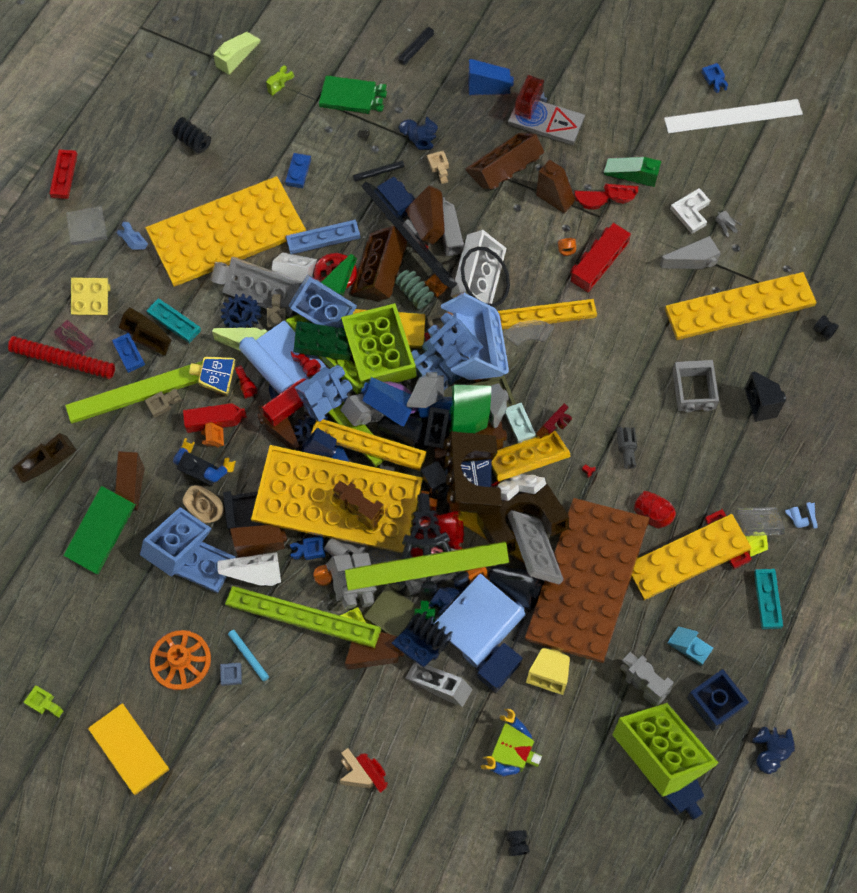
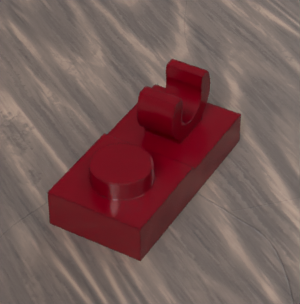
M564 403L536 432V435L540 438L546 433L550 435L557 428L554 425L556 422L560 429H564L567 426L566 423L572 420L570 415L564 414L569 407Z

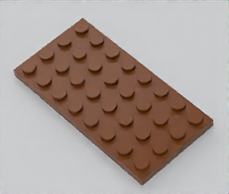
M573 498L568 512L569 529L561 533L554 553L563 581L560 584L549 581L544 582L525 640L604 663L647 530L649 517Z

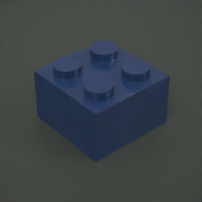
M723 669L692 690L687 697L688 701L712 732L743 710L749 703Z

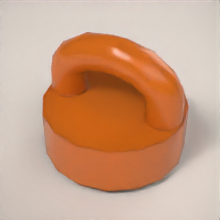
M560 239L558 241L560 254L564 256L574 254L576 252V239ZM572 248V250H570V251H564V250H563V249Z
M320 565L314 570V580L318 585L327 586L333 581L331 571H328L326 565Z

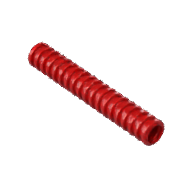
M12 336L8 342L9 352L27 357L30 356L38 360L41 359V361H47L48 363L52 362V364L59 366L63 365V367L73 368L74 370L79 369V371H84L85 373L90 372L92 375L95 374L107 379H111L115 373L114 363L109 364L107 361H98L96 358L93 359L85 355L71 353V351L60 350V348L52 346L49 347V345L44 346V344L28 341L20 337L17 338L16 336Z

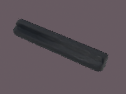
M427 27L398 57L399 63L405 65L434 35V30Z

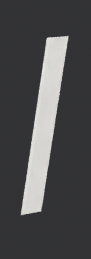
M798 99L665 117L668 133L803 115Z

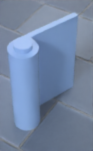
M282 321L257 340L253 337L243 338L239 346V350L278 394L302 378H312L308 377L303 372L300 363L294 361L291 357V351L293 352L295 332L285 321ZM305 354L310 360L316 359L321 364L320 371L326 367L317 356Z
M479 574L435 623L437 621L440 622L439 629L444 626L447 627L445 634L450 631L453 632L450 642L462 652L463 657L472 666L478 668L492 650L500 644L525 616V608L519 602L512 601L482 574Z

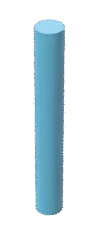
M230 631L228 636L263 682L266 681L269 675L236 631Z

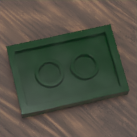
M296 322L293 352L350 360L351 349L344 328Z

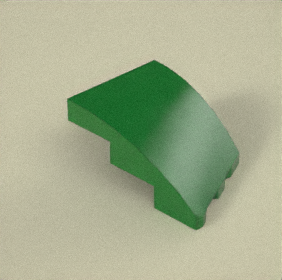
M452 386L453 405L450 407L451 426L449 427V434L451 431L475 434L487 428L491 407V386Z

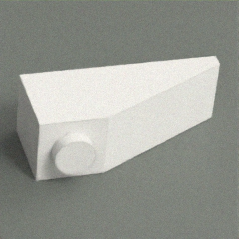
M277 553L218 561V574L261 586H273L281 583Z

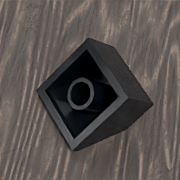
M755 371L751 372L744 390L755 422L777 418L786 402L785 392L781 391L778 383Z

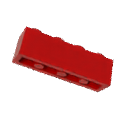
M614 222L609 228L606 227L603 230L602 237L593 242L591 250L585 252L581 262L578 265L575 264L571 269L570 282L589 293L629 244L631 233Z

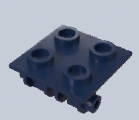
M406 628L391 644L424 668L432 659L436 660L440 655L438 654L439 649L433 650L432 644L427 645L425 643L426 639H419L420 634L414 635L413 629L408 630Z

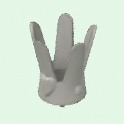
M727 211L718 212L719 215L716 217V221L722 227L726 236L729 237L726 225L734 233H737L738 230L735 225L741 226L742 224L730 217Z

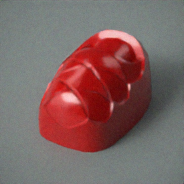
M643 491L634 504V511L638 515L649 517L648 524L658 529L670 525L676 516V511L672 504L655 493Z

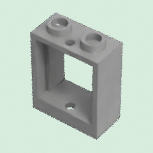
M713 360L675 362L673 377L678 411L692 412L694 410L711 411L716 409L719 397ZM706 375L709 399L684 400L681 377Z

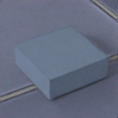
M241 663L220 664L221 686L242 684Z

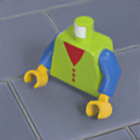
M504 709L507 711L508 716L506 718L500 715V719L508 722V724L505 723L492 756L483 757V759L487 760L488 765H481V769H490L501 776L517 774L519 771L523 772L526 763L538 767L542 755L531 751L534 744L532 735L525 725L515 717L513 710Z

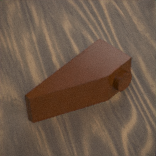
M265 404L258 406L260 413L257 414L260 425L264 424L266 430L289 449L299 451L300 446L288 417L273 427L262 414L261 407Z

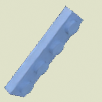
M356 220L287 235L286 239L290 254L360 239V233Z

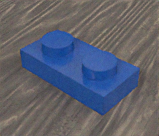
M298 153L293 154L285 181L286 186L303 189L311 163V156Z
M129 333L112 340L128 373L145 365Z

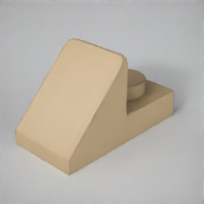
M348 748L341 753L343 758L341 763L347 771L350 769L352 771L340 779V783L342 785L363 788L373 787L372 780Z

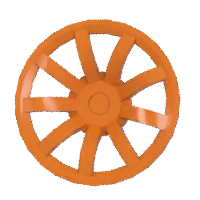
M185 630L174 631L163 636L153 647L150 656V668L156 680L161 685L173 690L189 689L197 685L206 676L211 664V654L207 643L196 633ZM183 635L181 644L174 645L171 637ZM188 636L198 641L190 648H186ZM167 641L170 646L168 652L159 651V647ZM203 646L206 656H193L191 653ZM156 655L167 658L165 663L155 667ZM191 661L205 662L202 672L194 668L190 664ZM170 666L167 678L165 680L162 679L158 672ZM184 669L190 670L197 678L187 683ZM176 670H179L181 685L170 683Z

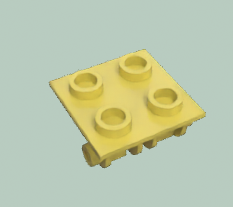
M71 278V315H108V292H110L108 278Z

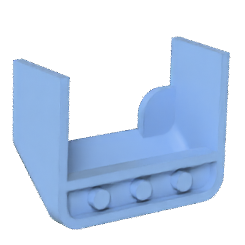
M466 293L442 304L441 308L452 313L455 318L460 319L472 335L484 346L472 358L469 357V360L451 368V372L468 380L501 377L507 374L509 367L498 311L494 307Z

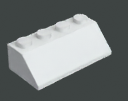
M484 230L468 234L455 277V281L458 284L452 288L451 297L453 298L463 293L468 294L461 279L460 268L463 257L470 249L477 246L486 247L497 253L504 260L507 248ZM481 250L472 252L466 259L464 267L465 280L470 291L477 299L484 303L492 304L502 265L495 256Z

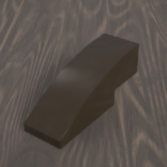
M129 307L123 313L119 328L132 334V340L166 356L172 341L170 337L149 318Z
M59 433L46 445L41 443L18 462L13 469L21 482L25 483L55 467L77 450L68 436Z

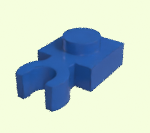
M718 63L702 68V75L708 85L714 84V91L716 93H719V86L727 90L728 83L724 80L725 74Z
M323 536L303 539L302 545L299 543L290 544L292 550L298 549L296 553L291 554V557L295 560L300 559L303 555L306 560L325 557Z

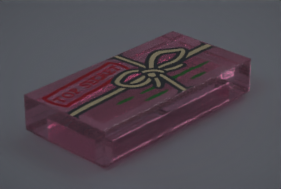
M68 320L54 331L55 335L77 354L83 355L94 345L91 339Z

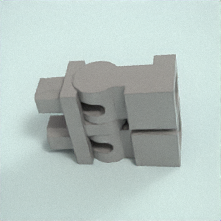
M369 553L333 556L326 565L328 571H331L337 601L342 600L345 609L356 607V599L359 598L362 607L371 606L374 603L373 593L377 590L376 586L348 590L344 570L371 565Z
M629 652L622 660L623 664L620 666V669L627 674L625 681L629 684L632 682L636 689L644 692L643 697L654 707L658 706L669 695L674 682L668 677L665 681L654 672L653 666L646 662L647 659L643 655L638 659Z

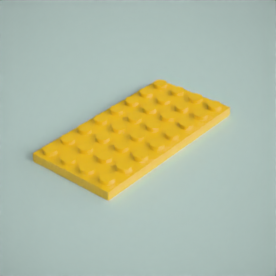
M277 176L145 227L173 287L212 272L215 262L230 265L231 257L243 260L286 243L287 235L306 231Z
M270 445L251 521L402 553L405 546L402 544L405 534L411 535V514L416 512L417 495L420 494L423 478ZM339 481L346 485L352 482L356 485V488L363 492L366 499L372 503L378 500L384 504V516L373 530L361 523L358 515L349 513L348 509L344 511L340 508V502L334 498L333 488Z

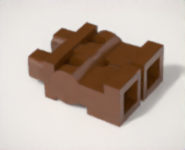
M339 481L333 488L334 498L339 500L340 508L344 511L348 509L349 513L358 515L359 521L371 530L374 529L384 516V504L378 500L372 503L366 499L363 492L356 488V485L352 482L346 485Z

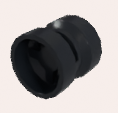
M823 315L814 325L813 330L817 333L820 332L823 338L828 341L837 331L839 325L835 322H830L829 318Z
M526 830L506 833V840L510 845L508 848L509 856H520L530 853L529 845L526 844Z

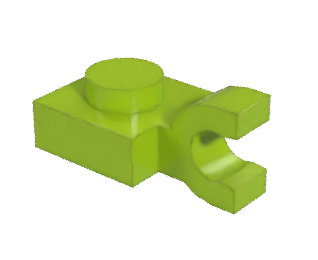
M285 65L280 68V72L278 71L275 75L270 76L266 81L267 91L272 96L285 86L284 83L294 78L292 71L286 74L287 67Z
M36 685L23 702L40 714L48 710L58 718L64 711L58 705L51 702L54 698L53 695Z

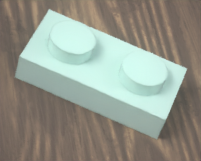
M522 403L507 407L504 414L517 443L535 438L536 433Z

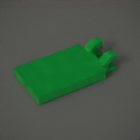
M326 76L319 100V107L370 114L371 110L383 112V98L387 96V85L379 84L376 86V82Z

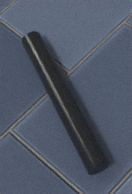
M403 160L355 174L353 179L356 182L403 168L405 165Z

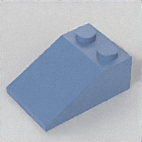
M308 274L288 305L290 309L315 324L344 328L341 317L353 314L357 307L356 304Z
M180 507L143 540L140 555L172 577L188 561L210 533L211 528Z

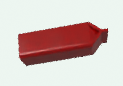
M306 379L298 380L261 407L262 414L273 427L304 405L295 387Z
M233 403L183 410L184 425L187 433L203 431L205 424L211 422L222 428L237 426L243 418H247L245 408L240 409Z

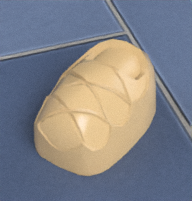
M191 486L183 497L185 507L203 523L219 521L225 513L223 502L215 494L202 486Z

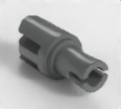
M617 427L618 450L623 453L624 468L628 469L629 465V469H633L636 467L634 452L638 448L635 427L631 429L629 427Z

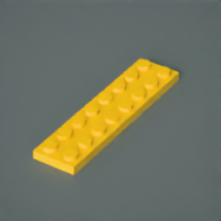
M804 272L666 305L665 311L676 340L813 307L817 302Z

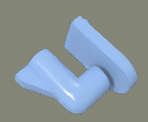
M808 502L806 503V508L812 527L815 529L818 528L815 518V503ZM798 507L785 510L786 515L793 520L795 527L809 526L808 517L801 518Z

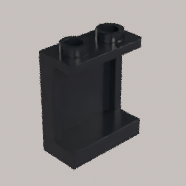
M231 491L223 492L227 528L230 535V529L267 525L251 521L258 491L232 495Z

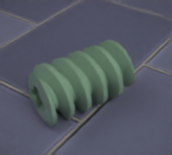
M405 270L398 275L395 284L399 286L401 291H404V294L413 302L417 309H422L431 301L434 293L432 291L429 292L430 288L428 286L424 287L425 282L421 281L419 276H416L417 273L415 271L409 273V270Z

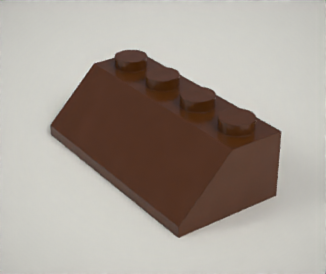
M517 133L466 167L465 170L482 188L493 190L503 180L506 181L512 178V174L524 170L528 163L537 161L540 158L539 156L545 152L536 134Z
M394 225L370 233L353 284L352 296L381 301L390 298L392 295L397 273L407 247V240Z

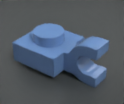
M123 222L124 230H118L117 234L126 241L131 249H145L148 243L141 234L134 232L129 222Z

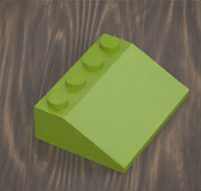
M395 303L341 317L361 383H369L371 377L382 382H400L416 378V365Z
M668 703L619 718L613 732L614 738L661 796L679 791L718 764L717 760Z

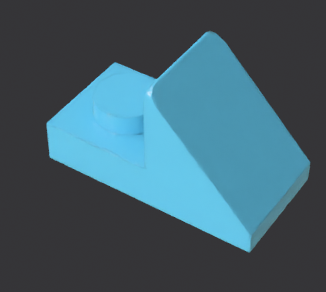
M678 626L667 644L702 666L713 650V647L696 637L699 632Z

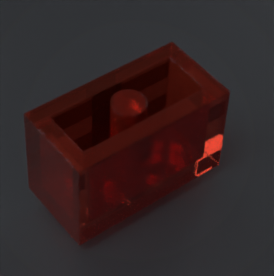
M530 75L527 76L516 99L514 114L531 119L543 94L544 80Z

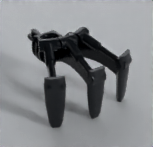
M421 493L417 495L418 512L411 514V536L405 534L402 544L405 546L400 559L409 558L412 548L416 549V547L423 549V556L430 555L431 549L434 546H441L443 552L452 551L448 544L450 541L446 532L440 533L441 527L438 525L437 512L430 511L429 494ZM423 520H428L430 522V525L428 527H422L420 526V522ZM432 532L435 538L428 539V534ZM419 533L424 535V539H417ZM454 572L453 581L455 587L465 586L469 579L468 572ZM431 576L426 577V582L421 584V590L425 596H433L437 591V584H435V581H431ZM405 582L389 583L393 590L402 592Z

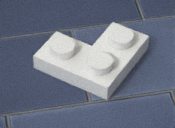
M699 188L672 204L670 209L690 233L693 234L706 226L707 221L698 211L708 206L710 200Z
M519 474L505 479L496 488H501V499L509 501L519 491L536 494L546 485L544 477Z

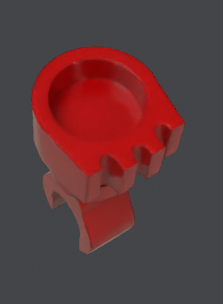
M291 351L292 359L300 363L303 372L308 377H312L320 371L321 364L316 359L310 360L305 354L295 355Z
M242 365L235 367L236 375L240 380V390L245 399L257 394L254 382L246 376Z

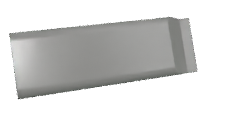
M443 197L445 233L441 237L446 256L462 254L464 243L455 206Z

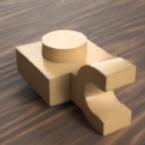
M444 151L427 155V161L432 173L438 172L441 184L447 183L448 173L446 169L449 168V163Z

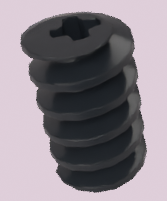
M181 117L175 123L173 136L197 154L204 152L210 146L211 136H207V133L202 132L200 128L187 121L185 117Z
M428 612L417 613L409 622L407 629H413L414 635L420 634L419 639H426L425 643L427 645L432 644L433 650L439 649L438 654H440L449 644L453 632L450 631L445 634L447 627L444 626L439 629V621L432 624L434 617L431 616L426 619Z

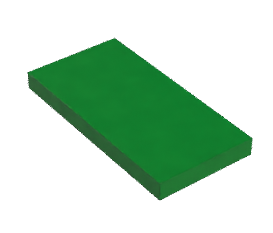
M101 486L63 556L93 573L99 574L136 504Z

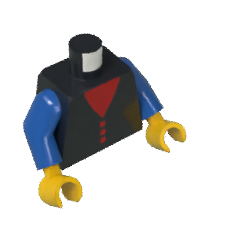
M187 438L184 439L181 448L173 458V463L177 465L176 469L211 486L226 475L227 472H233L236 462H229L230 458H225L223 466L218 468L210 462L190 454L195 442L190 444L187 442Z

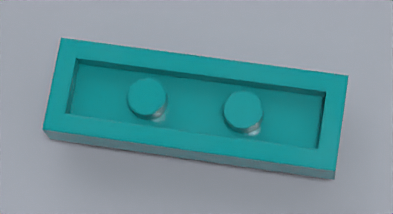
M159 298L146 311L149 316L189 344L201 331L200 326Z
M755 569L754 577L761 629H782L783 620L775 569Z

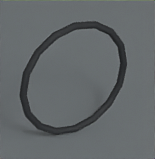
M477 246L470 249L463 257L460 268L461 279L466 292L476 298L465 280L464 267L466 259L472 252L477 250L487 251L495 256L502 265L507 284L505 294L500 301L494 304L486 303L496 307L502 304L508 296L510 289L509 272L497 253L489 248Z

